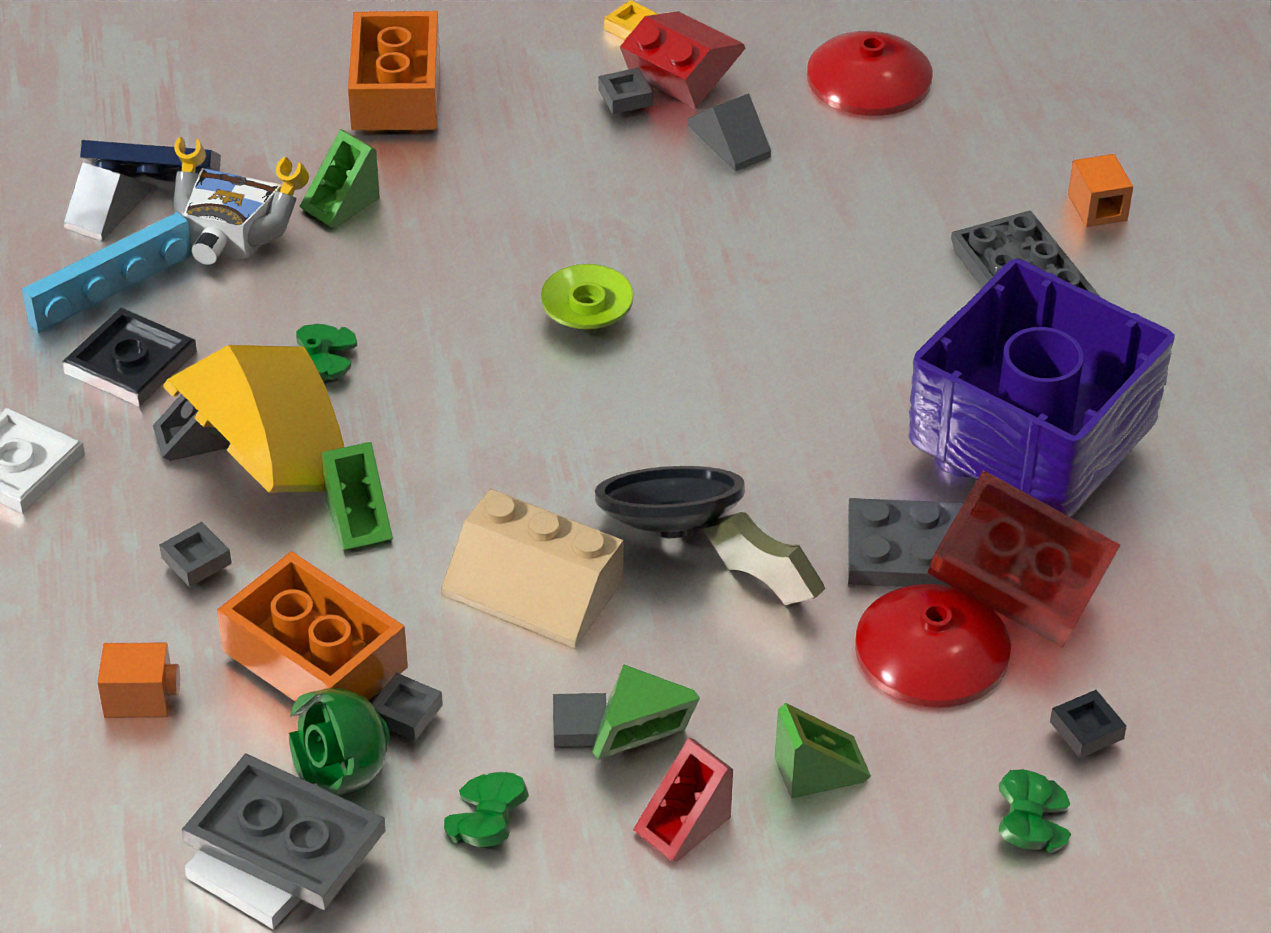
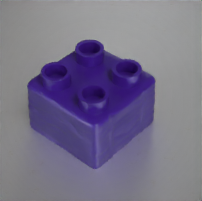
M1012 259L915 353L910 395L909 439L913 446L935 457L938 466L951 475L972 477L1016 499L1018 505H1027L1048 515V520L1068 518L1084 504L1113 469L1155 425L1164 392V384L1168 375V365L1175 335L1169 329L1112 304L1092 292L1074 286L1052 273H1048L1024 260Z

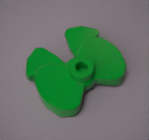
M325 324L304 325L296 331L297 343L301 347H305L323 382L327 379L334 380L342 377L350 370L351 362L349 359L329 354V351L354 349L357 347L355 333L346 327H341L338 330L336 327Z
M1024 769L1010 770L999 783V791L1010 803V812L999 824V832L1004 840L1023 849L1041 850L1045 847L1047 852L1051 854L1063 849L1071 833L1068 829L1043 819L1042 815L1043 812H1065L1070 806L1066 791L1054 780L1048 781L1045 776Z
M493 772L488 775L482 774L469 780L459 792L462 800L477 806L476 812L447 816L444 820L445 832L454 843L463 839L465 843L477 847L499 845L509 837L510 831L507 825L511 820L510 810L525 802L529 797L523 778L514 773Z

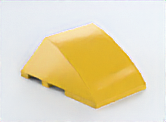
M227 345L166 380L163 387L173 397L181 393L198 410L194 418L203 427H215L230 442L227 451L269 493L325 491L321 452L344 448V442L327 389L305 347Z

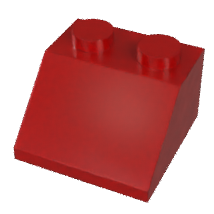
M679 11L644 16L619 46L628 70L639 68L649 86L694 109L698 108L746 49L744 43Z

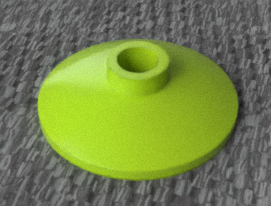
M578 264L558 270L545 281L541 290V303L545 312L562 325L577 329H597L612 325L626 316L633 304V289L627 278L612 268L597 264Z

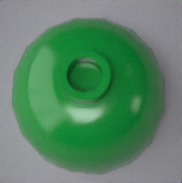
M329 688L300 695L292 706L290 717L299 715L298 731L289 733V746L299 777L309 783H316L318 787L338 796L365 788L376 778L385 760L390 740L389 729L385 720L381 718L379 712L365 696L343 688Z

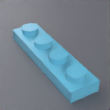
M176 212L22 288L28 324L39 333L192 256L188 220Z

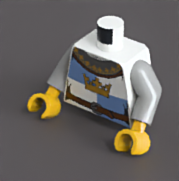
M179 137L176 140L174 149L182 162V171H177L174 208L175 212L180 213L188 220L191 252L197 261L205 265H211L216 262L220 255L239 260L248 259L260 246L284 234L297 199L293 197L294 191L303 188L309 180L308 171L301 162L298 163L295 173L289 176L292 171V162L287 157L279 160L276 166V174L283 182L282 187L280 184L202 168L198 174L195 173V169L204 162L206 157L200 140L196 139V149L188 155L184 154L186 144L183 137Z

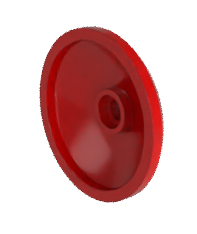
M855 31L838 35L820 45L812 53L807 66V80L817 97L836 109L867 116L890 115L914 107L929 93L933 78L930 61L915 45L896 35L878 31Z
M920 584L888 592L875 600L865 610L856 630L855 651L864 673L882 691L910 704L942 708L970 703L993 690L1007 671L1011 643L1008 630L1000 616L981 599L954 587Z

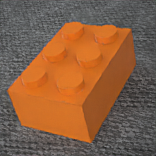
M438 11L353 12L348 80L351 130H367L371 132L380 130H437L440 63Z
M292 551L217 609L223 652L295 702L300 695L329 688H343L365 696L369 701L389 683L396 672L401 674L408 668L405 626Z

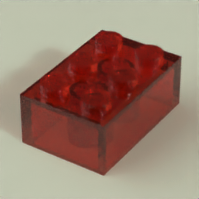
M983 470L936 550L927 573L1063 648L1118 551L1120 544Z

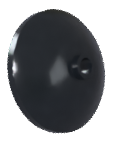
M703 466L647 468L619 474L602 481L595 488V502L607 515L633 528L657 532L661 538H680L687 535V530L705 526L734 508L745 494V483L740 475L719 468Z

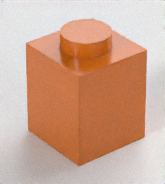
M1115 154L1073 160L1068 196L1085 226L1091 227L1128 221L1134 186Z
M167 642L103 643L97 684L104 718L168 717L170 696H178L180 691L179 664L170 663Z

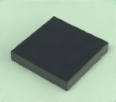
M121 307L62 361L64 373L140 407L197 352L196 340Z

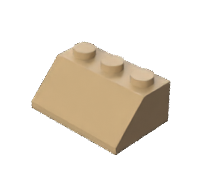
M490 488L464 521L441 586V595L575 649L623 583L624 540Z

